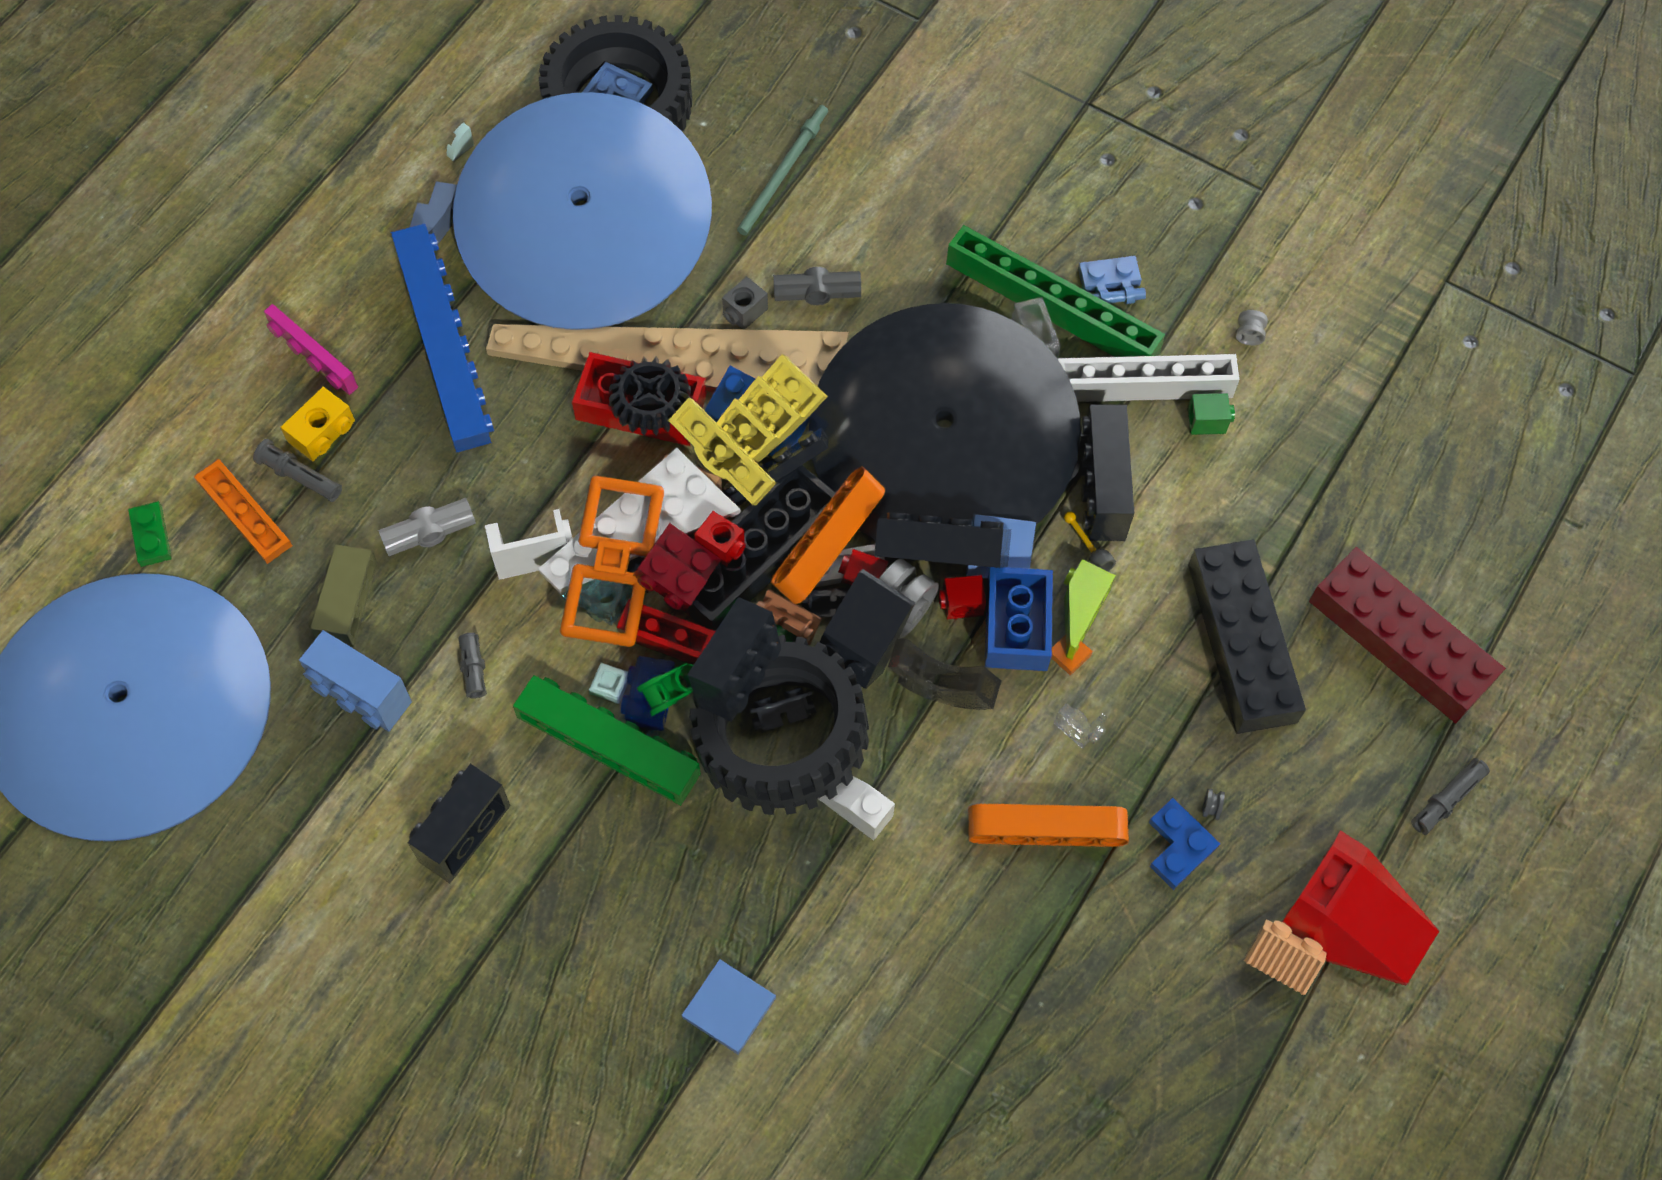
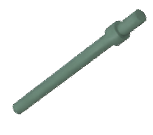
M819 105L811 119H807L801 127V134L737 228L740 234L745 236L748 234L809 140L814 139L819 132V125L828 113V109L825 106Z

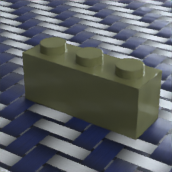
M335 544L333 554L329 555L326 560L325 571L327 574L325 581L319 584L317 590L318 604L316 611H312L309 617L308 626L315 639L324 630L348 646L354 647L378 564L372 550Z

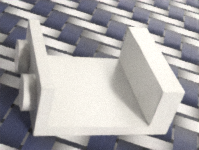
M559 509L553 510L558 532L507 544L503 543L498 523L485 525L491 556L499 580L539 571L538 568L572 540L568 519H561Z

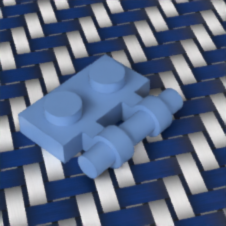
M1136 256L1079 263L1078 271L1083 290L1095 292L1096 294L1092 295L1109 304L1117 302L1132 304L1135 303V300L1146 298L1145 288L1134 289V287L1140 286L1142 280ZM1121 289V291L1108 292V290Z

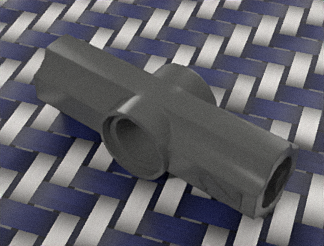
M811 267L804 274L773 275L775 301L806 300L811 305H824L834 298L861 297L860 271L829 272L823 267Z

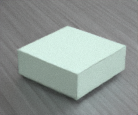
M600 663L589 688V693L619 704L631 674L628 671Z

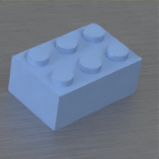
M322 630L299 659L305 670L303 675L312 682L310 687L323 697H327L329 694L337 699L336 703L345 711L352 713L355 710L363 715L362 720L374 729H378L380 726L389 732L412 703L399 676Z

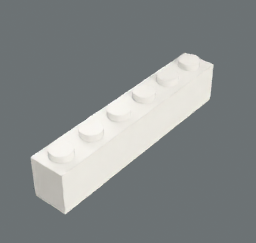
M1236 354L1058 358L1071 382L1077 402L1191 399L1192 394L1228 393L1229 398H1233L1240 380Z

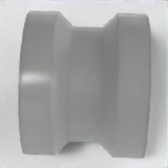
M1246 310L1240 313L1238 317L1240 327L1236 331V339L1244 345L1255 346L1262 344L1266 337L1264 328H1266L1268 323L1267 316L1257 310Z

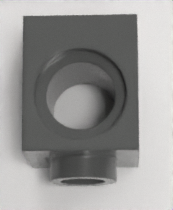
M746 276L722 297L725 319L729 323L736 324L742 330H745L768 310V293Z

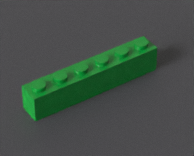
M533 675L513 705L518 719L680 806L701 774L697 758L689 752L681 750L679 753L675 751L661 737L653 736L651 738L645 735L636 724L630 721L623 723L615 719V715L608 709L601 706L595 708L587 704V700L576 692L569 694L561 690L560 686L550 678L544 677L542 680Z

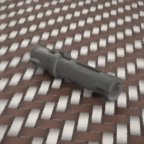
M1474 758L1438 795H1432L1426 807L1411 820L1415 830L1419 833L1422 832L1423 835H1427L1443 818H1448L1453 813L1452 809L1490 773L1487 764L1482 760L1479 761L1478 758Z

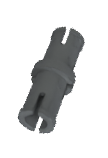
M465 633L460 635L458 640L462 659L459 665L460 671L463 672L465 678L466 697L471 699L481 698L487 694L483 672L485 661L481 658L479 635Z

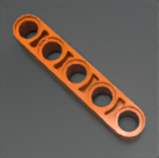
M864 467L856 469L848 476L773 575L771 583L793 604H798L807 598L882 499L885 488Z
M975 804L968 808V839L976 844L1119 847L1129 843L1127 809L1116 806Z

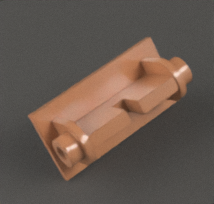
M768 589L763 602L759 601L756 605L772 611L775 624L782 626V628L798 637L807 638L808 645H811L822 618Z

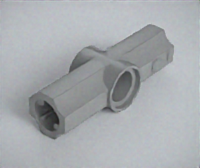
M463 498L436 509L430 506L419 508L411 513L409 519L378 531L388 556L418 545L421 547L435 546L442 542L447 534L474 525L476 522L467 499Z

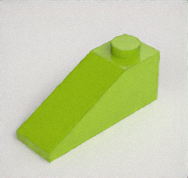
M1083 559L1077 569L1071 567L1064 581V584L1068 586L1064 597L1066 657L1071 660L1079 648L1080 641L1083 642L1111 591L1116 575Z

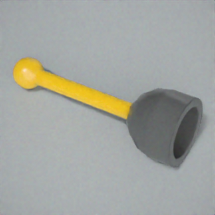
M1071 511L1066 512L1064 515L1065 522L1071 523L1091 552L1089 563L1109 572L1116 564L1114 557L1105 549H1096L1077 523L1075 513Z

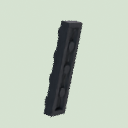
M822 428L815 432L812 430L808 431L798 439V443L789 449L788 447L779 449L772 456L773 459L765 464L758 463V465L777 481L828 449V436ZM730 482L722 488V492L737 506L747 500Z

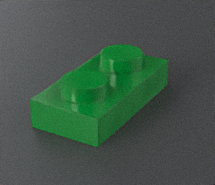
M157 501L129 508L128 512L139 565L144 567L171 560L169 540L160 502Z

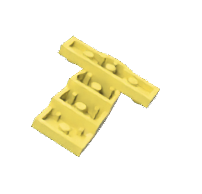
M782 354L762 377L758 376L740 399L735 398L717 423L691 398H688L669 419V422L695 447L694 450L698 459L705 468L714 475L728 480L752 505H757L777 483L757 463L790 436L828 396L786 355Z

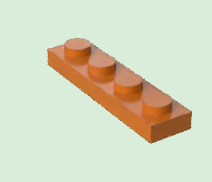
M220 459L194 476L197 483L267 564L292 547L290 540Z

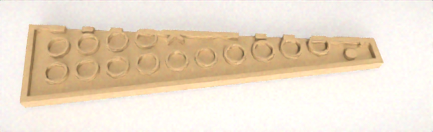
M493 324L486 351L487 355L580 371L584 369L589 352L628 361L633 360L637 363H642L643 356L648 362H652L657 356L661 364L668 359L671 367L678 365L681 373L705 378L706 392L714 393L730 365L756 379L758 376L762 377L782 354L786 355L818 386L828 364L848 342L849 332L655 327H602L570 330L544 325Z

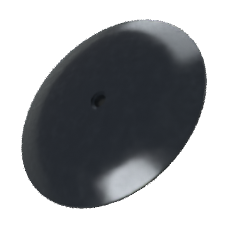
M939 303L914 306L891 313L863 328L837 352L828 364L818 384V387L828 397L810 415L809 431L815 432L822 428L828 436V449L812 458L820 481L836 493L852 472L860 467H864L885 488L882 499L858 529L875 541L878 518H887V512L912 514L911 520L918 521V515L942 517V523L949 524V518L973 520V515L977 514L1034 521L1037 525L1054 508L1071 480L1080 448L1081 425L1076 395L1065 370L1051 350L1038 337L1017 322L996 312L964 304ZM940 420H948L952 425L943 428L938 426L937 423Z

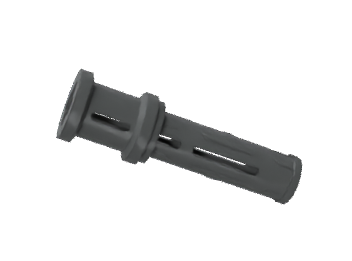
M264 439L257 446L253 455L255 463L259 465L265 464L272 468L274 473L280 477L288 476L330 502H334L341 494L342 485L297 461L294 453L290 451L284 452L274 446V442L270 439Z

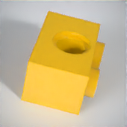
M322 387L280 428L289 444L311 461H314L319 455L325 454L340 435L350 430L355 419L350 407L325 387ZM324 424L322 427L316 428L318 425Z

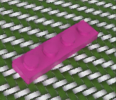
M272 304L264 310L269 322L266 324L269 331L277 338L282 336L286 340L288 347L296 355L300 353L304 355L309 366L316 372L321 370L335 389L342 388L350 395L358 388L353 373L275 305Z

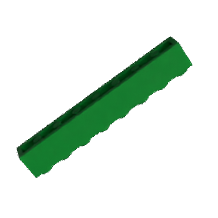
M963 225L949 243L946 265L1114 357L1159 355L1165 337L1164 333L971 228Z

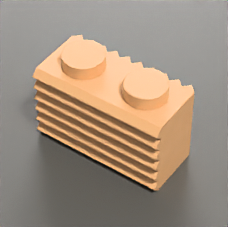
M1266 919L1251 944L1244 961L1259 971H1263L1264 974H1268L1271 978L1281 981L1282 984L1287 985L1289 988H1293L1296 992H1300L1301 995H1306L1323 966L1327 953L1322 950L1323 947L1317 941L1307 937L1303 940L1292 934V929L1285 923L1277 920L1271 922Z

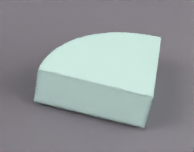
M464 122L454 131L456 137L451 146L447 145V156L453 162L474 146L471 129Z

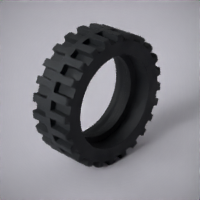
M785 635L779 636L781 651L776 660L770 661L765 669V675L761 684L757 687L754 686L748 698L761 690L780 685L803 686L825 696L831 703L834 711V728L827 740L809 756L799 761L779 766L758 765L739 758L733 753L727 741L726 726L728 720L698 707L695 695H693L696 709H690L689 718L693 727L690 731L704 772L708 774L710 782L715 789L721 787L726 799L734 802L737 797L740 798L742 807L749 811H753L754 806L757 805L762 807L764 814L774 815L775 808H785L788 815L795 814V807L807 804L809 810L818 807L817 799L826 795L831 800L838 795L836 786L841 782L848 786L853 780L852 767L861 768L864 761L862 749H868V718L860 684H857L854 671L851 667L845 669L844 660L838 653H834L830 657L825 645L817 642L815 647L808 646L807 638L798 636L795 642H786Z

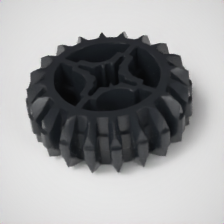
M643 356L642 363L637 364L631 360L630 368L621 366V375L614 374L613 384L609 387V404L612 407L613 415L615 418H619V423L622 427L629 424V430L632 433L640 428L643 436L648 430H653V433L657 436L660 428L669 432V419L688 398H691V387L685 374H681L678 365L671 367L668 359L661 364L657 356L652 362H648ZM633 389L635 395L633 400L628 403L626 400L627 395ZM671 389L674 395L668 403L665 401V396H667V391Z

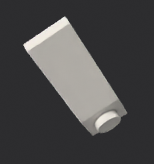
M854 776L848 786L842 782L836 786L838 795L831 800L826 795L819 798L820 801L873 841L894 815L895 803L869 784Z

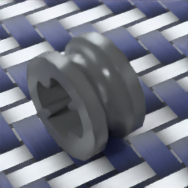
M1207 789L1202 807V817L1212 815L1215 820L1220 819L1225 792L1220 791L1215 794L1213 789Z

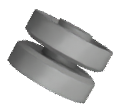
M901 558L890 565L879 578V580L915 602L899 640L910 633L922 619L933 602L939 587L938 583L925 574L916 577V568Z

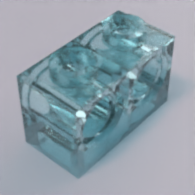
M596 579L591 580L586 586L581 588L578 605L586 609L587 614L595 621H605L612 626L624 611L628 600H631L632 585ZM567 592L561 594L562 598L565 601L567 597ZM604 597L614 598V600L609 603L600 602V600Z

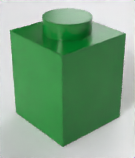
M1228 393L1192 394L1187 408L1190 434H1226L1230 422H1234L1235 408L1234 405L1229 404Z

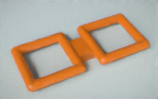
M593 476L591 478L578 542L583 547L597 549L594 566L576 564L572 568L560 627L562 636L632 647L635 644L646 589L638 583V578L633 576L634 573L627 572L630 554L646 557L655 544L664 497V488L662 486L602 476ZM601 489L651 497L642 543L592 535ZM583 578L634 585L624 633L574 625Z

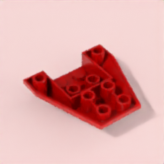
M1341 830L1326 851L1323 860L1298 899L1281 921L1292 929V934L1304 940L1307 937L1317 941L1323 947L1322 950L1327 953L1326 962L1405 986L1412 978L1439 933L1437 927L1371 850Z

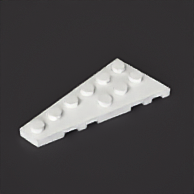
M678 448L673 450L638 481L659 485L664 488L655 543L669 523L686 535H689L699 529L712 511H715L724 518L729 516L732 518L741 513L740 508ZM624 493L595 519L592 535L642 543L651 497ZM580 533L538 568L540 574L560 594L568 591L574 565L594 566L597 549L581 546L578 542ZM630 554V559H629V561H631V560H633V559H635V558H637V557L643 558V557H645V556H639V555ZM583 578L582 584H585L594 579Z

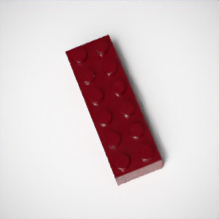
M1355 547L1316 587L1309 600L1314 607L1455 724L1506 669L1358 547Z

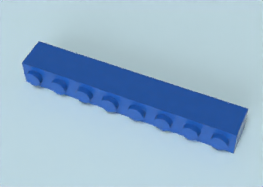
M426 224L391 232L456 452L491 443L489 432H493L494 428L490 415H483L481 406L486 405L482 388L475 389L473 380L477 379L478 375L474 362H467L465 353L470 352L466 335L459 336L457 330L458 327H462V322L458 309L451 310L449 302L455 301L450 283L444 285L442 276L447 275L442 258L436 259L434 251L439 250L435 233L428 234Z

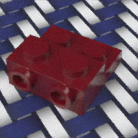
M669 523L633 576L638 578L637 581L643 588L649 591L655 590L665 597L664 601L672 608L686 611L700 593L721 559Z

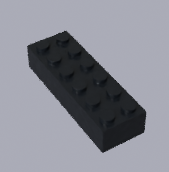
M803 465L777 480V483L757 505L750 504L731 521L744 529L746 547L737 560L733 558L727 567L719 562L691 606L685 611L699 625L716 631L738 597L750 602L771 582L775 572L835 495L834 491ZM724 537L718 538L716 540V542L718 543H726L729 541L728 538Z
M1255 540L1194 549L1188 567L1236 734L1298 724L1306 708Z

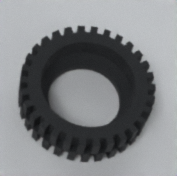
M615 15V22H608L607 16H600L599 24L594 25L592 19L584 21L585 28L583 29L578 24L572 26L571 36L563 32L559 35L560 44L553 41L549 46L550 53L545 52L543 56L544 65L541 64L539 69V86L542 99L562 94L579 93L583 84L594 76L605 62H608L620 69L639 72L650 79L658 91L659 98L649 107L669 119L681 131H684L686 119H690L692 107L690 66L681 44H676L675 37L671 33L665 37V29L658 25L653 30L652 22L646 19L642 25H638V17L630 16L629 22H623L622 15Z

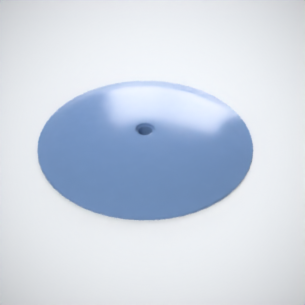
M595 92L570 93L545 98L523 107L498 123L479 142L468 158L461 172L453 203V225L457 246L464 264L481 289L503 308L523 319L544 326L570 330L595 329L623 323L653 309L667 299L684 282L698 262L706 244L712 216L711 191L705 167L694 146L683 132L662 114L642 103L621 96ZM579 201H587L581 206L575 205Z
M140 573L105 578L74 589L52 601L19 629L0 654V791L14 807L38 825L65 836L89 841H120L149 836L174 827L198 814L217 800L243 772L254 755L265 729L271 700V681L266 655L254 629L235 606L213 590L190 580L163 574ZM127 694L123 701L116 702L120 696Z

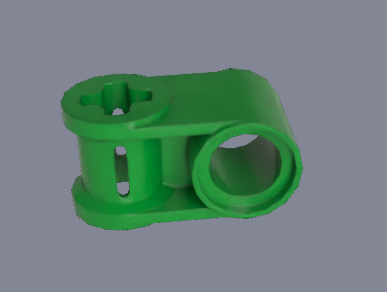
M683 664L663 675L660 674L636 688L638 692L643 693L650 705L651 716L666 710L676 704L677 701L693 693L687 675L693 667L692 664ZM679 676L686 680L687 688L681 685Z

